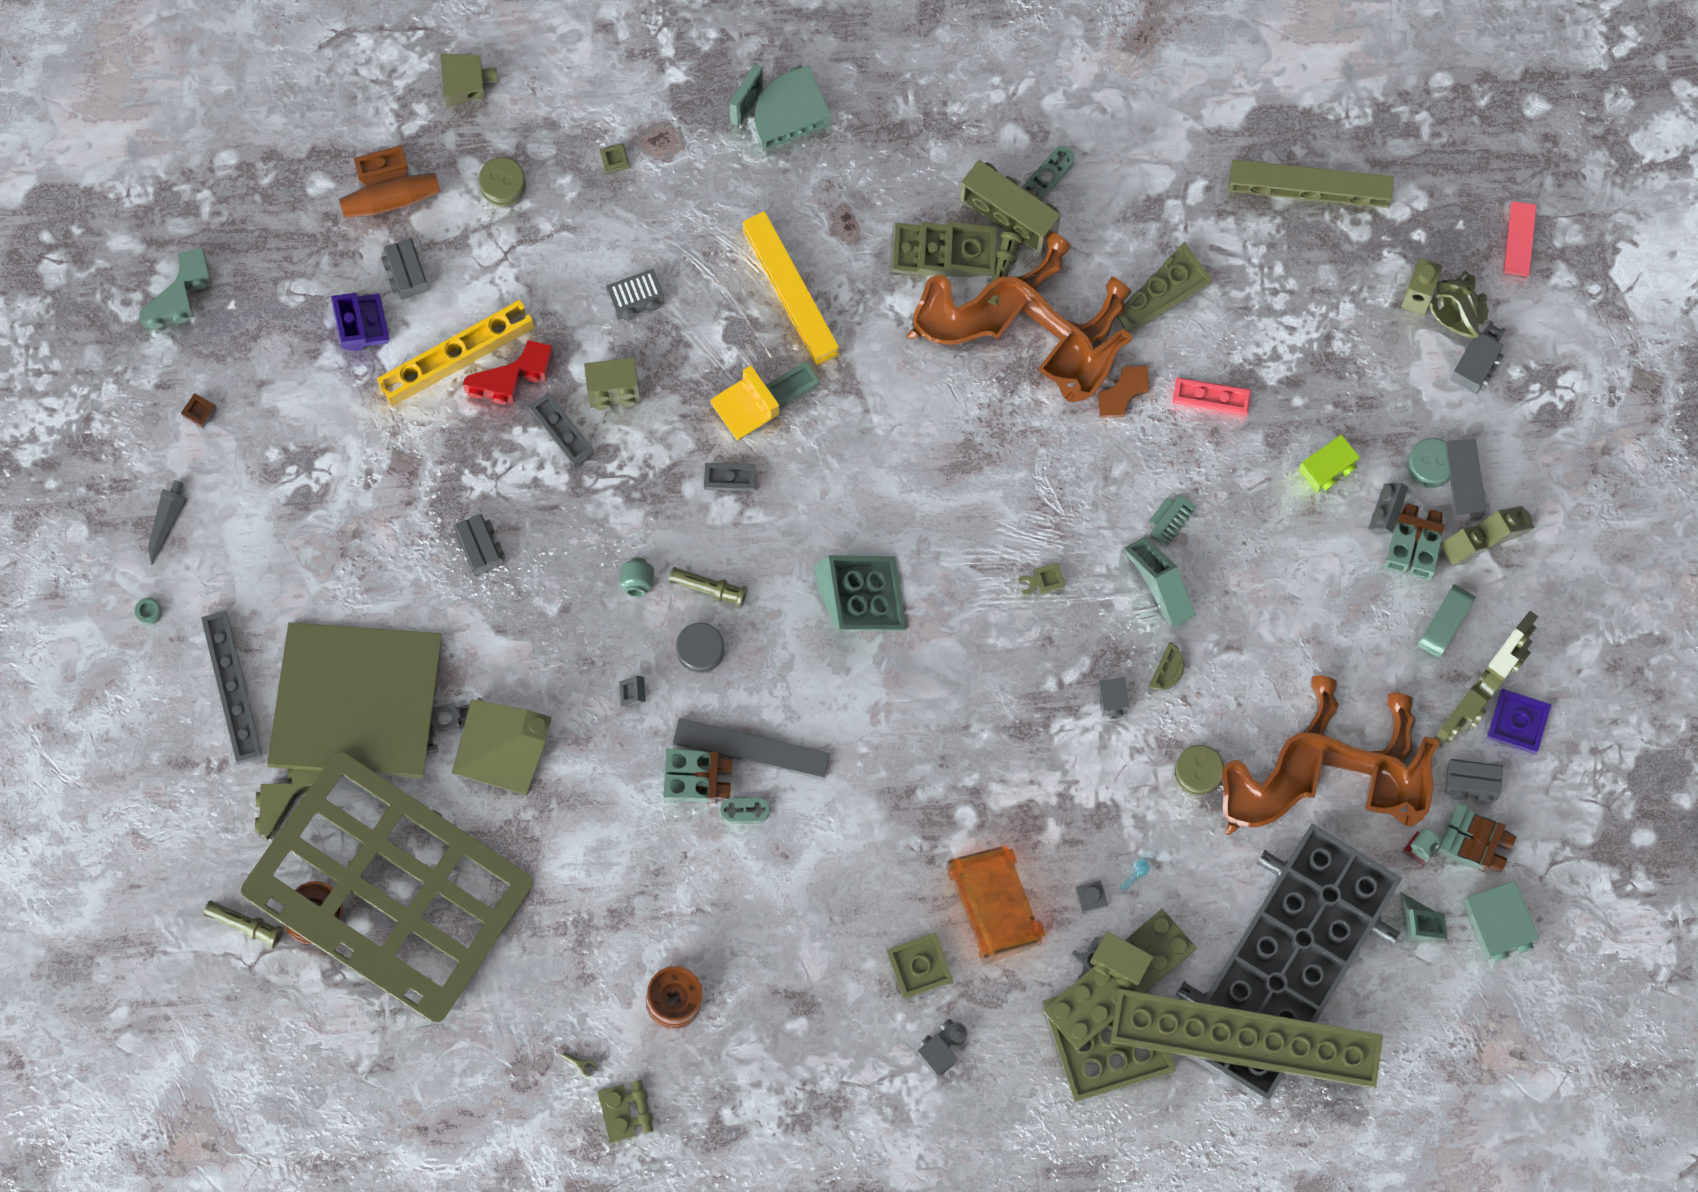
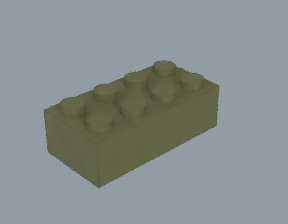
M978 160L962 180L960 201L1005 232L1021 236L1023 239L1022 243L1041 255L1047 248L1046 239L1051 231L1058 233L1061 217L1058 209L1052 204H1045L1040 201L1034 192L1030 190L1025 191L1019 187L1013 178L1009 176L1004 177L998 173L992 164L988 162L983 163Z

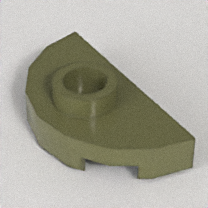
M1169 642L1148 689L1156 691L1168 690L1181 679L1185 663L1179 648L1173 643Z

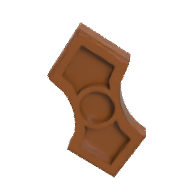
M1147 366L1122 367L1119 381L1110 389L1098 392L1099 418L1125 417L1128 403L1134 397L1148 393Z

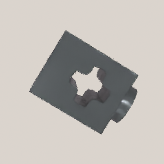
M1125 677L1100 680L1097 688L1102 717L1109 716V719L1124 717V714H1127L1129 710Z

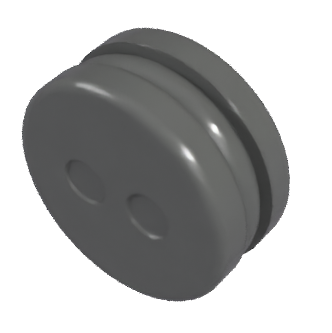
M693 623L685 627L680 632L676 641V651L680 663L687 670L694 673H706L715 669L724 656V643L720 632L707 623Z

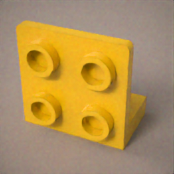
M751 365L742 370V380L710 400L716 412L738 441L780 415L779 404Z

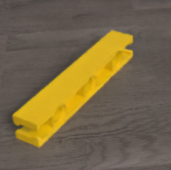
M765 211L742 221L744 226L743 232L816 366L839 356L838 344Z
M521 300L512 303L376 378L383 394H386L391 407L534 329L533 321L529 314L525 316V319L517 323L510 324L509 322L519 314L521 316L525 314V307ZM499 325L506 327L505 330L500 333L493 331L494 328ZM453 350L462 351L457 357L450 356ZM410 374L418 375L414 381L405 380ZM398 382L402 383L401 387L391 393L386 389Z

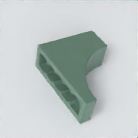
M1145 536L1124 547L1127 557L1136 566L1151 590L1163 618L1172 627L1184 624L1188 619L1196 616L1178 566Z

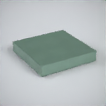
M755 63L729 103L730 120L736 126L741 125L763 90V69Z

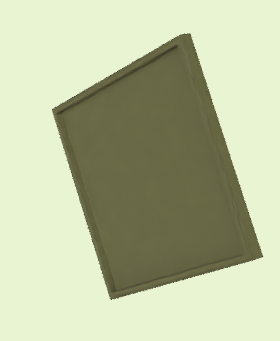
M288 622L267 761L268 767L322 771L333 754L344 752L378 775L424 778L442 633Z

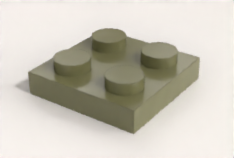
M936 933L886 949L903 1000L953 984L954 981Z

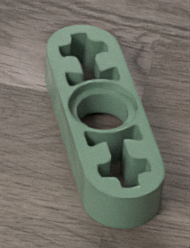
M1067 146L1056 148L1022 186V189L1033 191L1038 184L1040 187L1037 189L1036 195L1042 201L1072 168L1075 158L1073 150ZM1067 155L1068 162L1062 161L1057 169L1055 166L1059 161V156ZM1044 171H1050L1054 174L1055 178L1050 182H1045L1041 179L1040 175Z

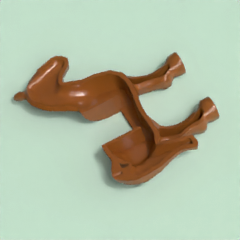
M1051 231L1046 239L1048 247L1046 257L1036 269L1019 277H999L987 285L975 299L956 308L952 300L951 283L944 275L930 277L926 282L923 294L914 313V328L909 331L906 338L914 339L924 336L929 341L949 345L964 343L986 335L1000 339L1024 312L1060 339L1038 370L1044 376L1056 382L1061 394L1068 402L1083 401L1093 396L1109 374L1118 350L1132 341L1130 333L1121 329L1103 344L1093 349L1096 341L1108 337L1113 321L1125 310L1124 300L1129 296L1131 290L1119 279L1111 276L1105 285L1107 296L1103 307L1093 319L1082 325L1065 320L1051 308L1037 290L1044 281L1060 273L1063 269L1062 257L1072 247L1063 237ZM999 295L998 305L988 303L993 296ZM1075 383L1073 387H1069L1067 384Z
M1315 675L1311 678V687L1317 699L1316 714L1303 732L1287 739L1278 755L1275 769L1262 785L1253 779L1246 765L1238 760L1227 763L1221 773L1224 788L1223 813L1228 820L1225 835L1232 834L1241 826L1260 827L1272 823L1283 816L1302 798H1315L1321 764L1370 775L1365 810L1380 814L1389 813L1400 823L1410 827L1423 820L1429 812L1434 785L1431 763L1433 754L1439 747V741L1435 738L1424 737L1409 767L1404 764V760L1413 751L1410 735L1416 720L1415 716L1411 713L1413 698L1402 693H1389L1387 697V706L1392 713L1394 729L1392 738L1384 750L1365 751L1327 737L1324 731L1332 717L1337 713L1339 704L1334 696L1337 681L1330 677ZM1405 806H1407V811H1406V812H1401V811H1400V810L1403 809Z

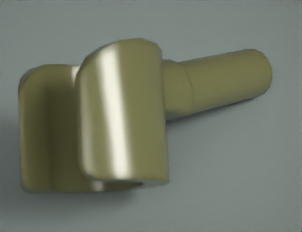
M566 1052L561 1056V1058L580 1068L581 1074L585 1077L592 1076L584 1071L586 1064L597 1068L596 1063L591 1060L583 1062Z

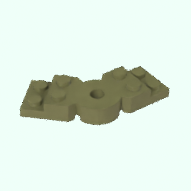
M1529 611L1487 666L1484 673L1435 736V739L1439 741V747L1445 741L1450 744L1459 731L1464 734L1468 728L1474 730L1487 712L1483 709L1509 673L1512 671L1515 674L1531 654L1528 648L1533 641L1529 637L1537 628L1533 623L1539 616Z

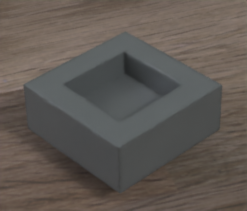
M634 676L619 681L622 707L629 708L646 702L644 677Z
M1101 880L1075 887L1082 914L1108 907Z

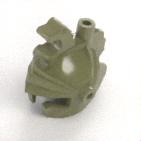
M1464 271L1456 280L1448 279L1438 282V294L1429 305L1432 314L1443 326L1459 335L1478 338L1480 336L1478 324H1484L1485 320L1488 319L1487 296L1484 293L1476 294L1474 291L1476 286L1475 276ZM1437 298H1439V301H1440V304H1441V307H1442L1440 310L1438 309V299H1437Z

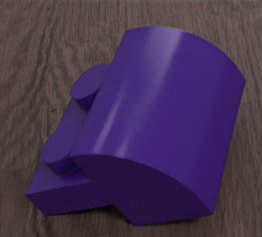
M357 293L331 296L340 345L343 349L361 351L364 346L389 343L390 338L380 293L357 296Z

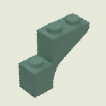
M202 248L178 253L179 272L175 281L139 313L140 320L145 329L155 330L162 328L164 324L173 322L180 324L194 317L188 290H201L206 285L212 284L207 259Z

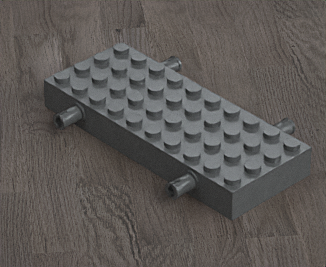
M1311 823L1289 861L1286 860L1284 862L1267 852V850L1263 851L1256 864L1277 875L1275 877L1277 881L1209 992L1204 994L1184 981L1176 996L1192 1002L1316 1023L1368 935L1371 936L1373 934L1390 944V946L1394 945L1401 932L1380 921V915L1401 882L1402 877ZM1189 1057L1264 1105L1267 1104L1285 1073Z

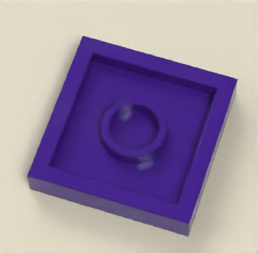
M1501 689L1486 739L1537 754L1552 704Z

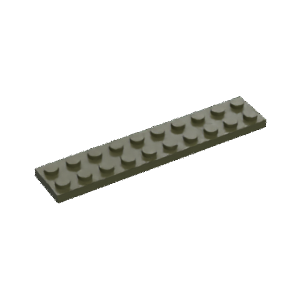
M1119 989L1110 1043L1375 1089L1383 1035Z

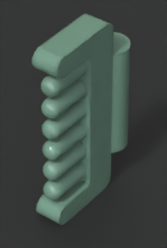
M1181 495L1174 502L1166 498L1149 520V523L1155 527L1150 536L1163 546L1168 547L1170 541L1174 539L1173 536L1177 535L1175 530H1181L1180 526L1185 524L1182 520L1188 521L1187 516L1192 515L1191 512L1196 510V506Z

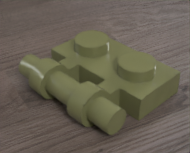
M642 1080L631 1082L633 1093L627 1095L624 1085L598 1091L610 1144L636 1138L634 1130L636 1126H642L644 1135L654 1132L652 1126L654 1118L653 1114L649 1113L646 1101L648 1093L643 1088ZM636 1102L639 1116L631 1118L628 1104Z

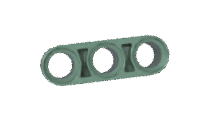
M1453 584L1417 646L1440 659L1476 596Z

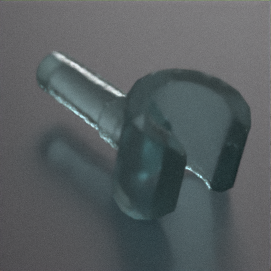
M1141 858L1132 864L1136 872L1120 886L1123 891L1139 877L1149 873L1150 867L1145 858Z

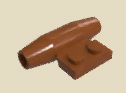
M402 145L354 158L359 180L364 188L340 198L339 202L344 218L373 216L414 205L441 191L436 173L407 176L409 169Z

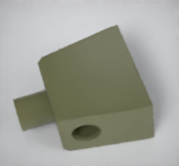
M440 54L446 107L483 98L485 96L484 84L498 82L497 67L483 69L481 57L478 55Z
M1422 258L1418 259L1401 305L1402 309L1425 316L1434 294L1442 265ZM1413 295H1420L1423 297V300L1416 299Z

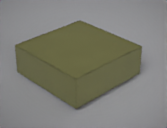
M624 143L600 149L606 174L630 169Z

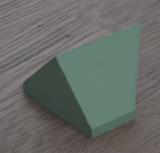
M1401 892L1406 943L1446 940L1445 914L1435 912Z

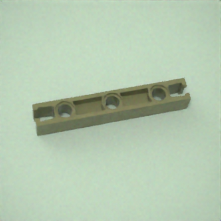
M1233 159L1230 168L1228 192L1389 208L1393 196L1394 176Z

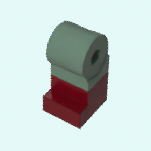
M1423 828L1420 833L1418 831L1403 849V852L1424 867L1442 843V840L1431 830Z

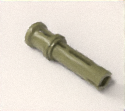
M1011 232L1001 233L1000 238L1002 241L999 251L996 252L995 275L992 276L990 283L999 278L1000 274L1001 277H1008L1011 265H1014L1017 260L1015 255L1018 245L1023 240L1021 236ZM999 295L991 297L988 303L998 305Z
M673 567L669 577L670 583L714 596L716 601L721 602L723 600L735 604L739 609L744 604L748 590L746 586L741 588L729 584L725 579L718 582L678 569L677 567Z
M211 900L207 903L203 912L205 917L247 933L249 939H258L268 943L269 947L273 949L278 945L283 934L282 926H272L263 922V918L255 917L253 919Z

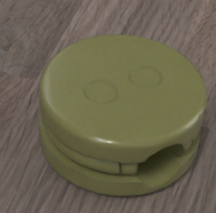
M506 157L494 158L488 161L479 173L481 193L489 203L495 206L506 207L513 205L525 193L526 180L524 171L513 159Z
M1191 746L1185 749L1175 765L1176 781L1185 792L1191 795H1207L1213 792L1222 780L1223 760L1218 752L1209 746Z

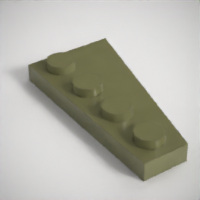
M1184 241L1178 250L1163 263V266L1124 304V312L1117 316V319L1131 335L1210 286L1213 280Z

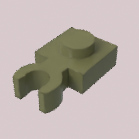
M1058 562L1034 569L1035 577L1023 575L1018 578V584L1028 583L1030 585L1029 589L1022 591L1023 597L1030 596L1036 589H1039L1042 596L1065 589L1066 587Z

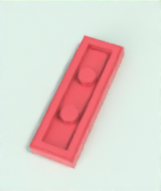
M1514 201L1510 204L1503 274L1529 276L1536 204Z
M1177 377L1172 403L1247 416L1251 390Z

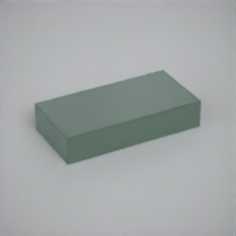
M806 361L765 386L773 395L780 408L819 386L820 381Z

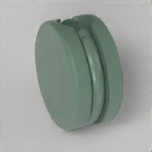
M1427 438L1418 442L1412 449L1408 458L1407 468L1411 478L1417 484L1426 488H1437L1450 480L1446 442L1444 440Z

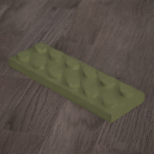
M1163 909L1158 911L1125 940L1154 956L1137 989L1132 986L1130 989L1120 985L1116 981L1117 978L1108 973L1105 976L1091 968L1043 1009L1044 1014L1077 1052L1113 1022L1119 989L1146 993L1196 951L1197 947Z

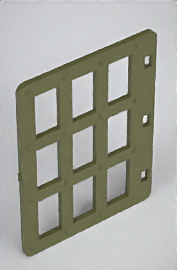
M337 752L329 759L241 887V895L245 900L427 1020L439 1023L445 1019L531 889L533 882L529 874L444 819L442 814L436 810L432 811L348 754ZM342 775L389 806L373 830L326 799ZM316 813L363 844L347 868L300 838V835ZM402 815L449 846L434 870L386 839ZM289 851L337 882L321 907L273 876ZM376 853L424 884L408 908L360 878ZM462 855L509 885L494 910L447 879ZM350 891L398 922L382 947L334 916ZM437 893L484 924L469 948H466L421 918ZM271 898L284 906L281 913L266 905ZM410 932H413L458 962L443 987L395 957ZM340 943L353 951L350 959L335 950ZM408 989L422 997L418 1004L404 996Z

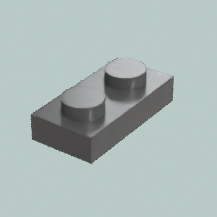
M705 463L704 490L755 492L756 464Z
M1385 483L1383 485L1368 527L1373 533H1393L1409 487L1403 483Z

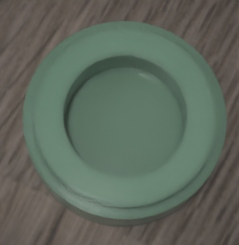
M144 598L136 604L135 615L142 624L152 625L161 618L162 609L156 600Z

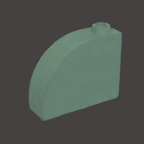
M809 65L794 67L788 73L774 79L765 87L758 98L755 108V131L762 151L831 126L830 112Z

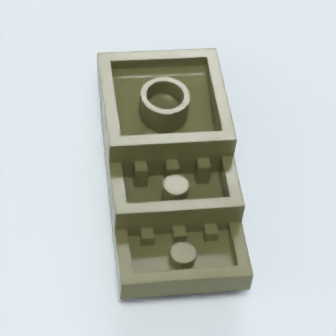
M950 221L946 225L922 222L920 225L895 222L893 227L891 273L960 277L995 275L997 227Z

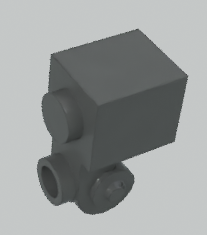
M951 1019L945 1021L938 1028L940 1030L939 1034L933 1038L929 1035L918 1044L920 1049L917 1050V1056L936 1079L958 1061L949 1045L951 1043L961 1045L966 1041V1027L961 1023H954Z

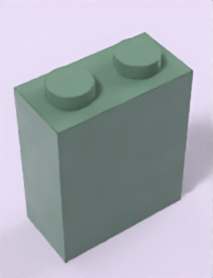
M1516 881L1467 897L1463 901V906L1486 961L1494 959L1495 962H1499L1509 958L1510 952L1518 950L1519 954L1534 949L1533 944L1539 940V937Z

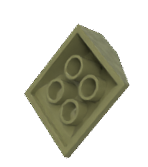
M471 699L452 774L527 795L546 742L552 717L527 709Z

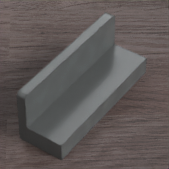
M1476 439L1447 441L1445 446L1455 514H1470L1471 520L1481 519L1486 513Z

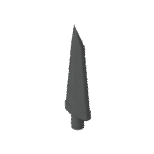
M174 480L170 491L162 489L160 494L161 497L148 545L151 566L187 499L180 495L184 483Z

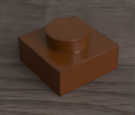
M194 393L182 410L181 415L204 429L217 407L215 404Z

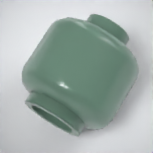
M635 557L622 565L620 587L627 595L643 597L652 590L654 568L644 558Z

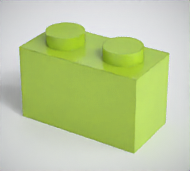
M1341 434L1301 462L1298 471L1316 493L1323 489L1327 492L1338 483L1336 481L1343 475L1348 477L1357 470L1360 457Z

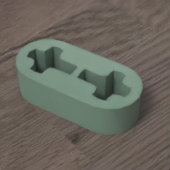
M732 798L722 803L720 813L722 819L728 824H759L768 819L770 809L768 803L761 798ZM734 805L735 810H744V812H737L734 815L735 817L731 818L729 813H725V810H729V806ZM755 805H760L761 809H765V812H761V816L756 817L754 812H746V810H754Z

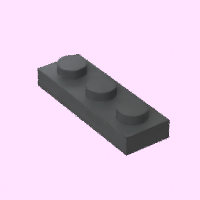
M549 392L529 406L531 413L573 467L594 453V449Z

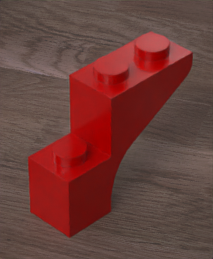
M527 340L523 353L515 362L467 375L463 382L465 393L476 399H482V397L491 398L493 402L502 405L507 404V402L514 404L522 376L531 382H539V380L546 382L554 355L552 345Z

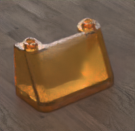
M1006 845L954 858L947 861L946 866L950 881L955 880L954 888L958 892L973 931L974 940L978 945L980 951L978 954L983 966L1042 945V937L1045 936L1041 921L1036 922L1014 864L1017 863V858L1012 848L1008 849Z

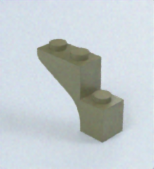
M1523 506L1496 511L1476 526L1461 529L1440 545L1452 566L1465 564L1482 552L1521 536L1535 527L1530 513Z
M288 769V781L292 782V784H261L260 792H256V807H260V817L255 818V832L259 833L262 840H272L296 800L309 790L321 771Z

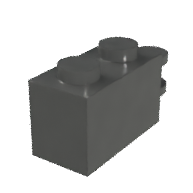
M1492 321L1489 322L1484 333L1479 332L1480 336L1471 340L1450 378L1451 381L1477 394L1480 387L1486 388L1492 378V375L1489 374L1492 366L1497 368L1504 357L1500 353L1504 345L1499 341L1506 329L1497 328L1493 325L1494 322ZM1487 334L1495 337L1496 340L1490 338L1489 336H1487Z

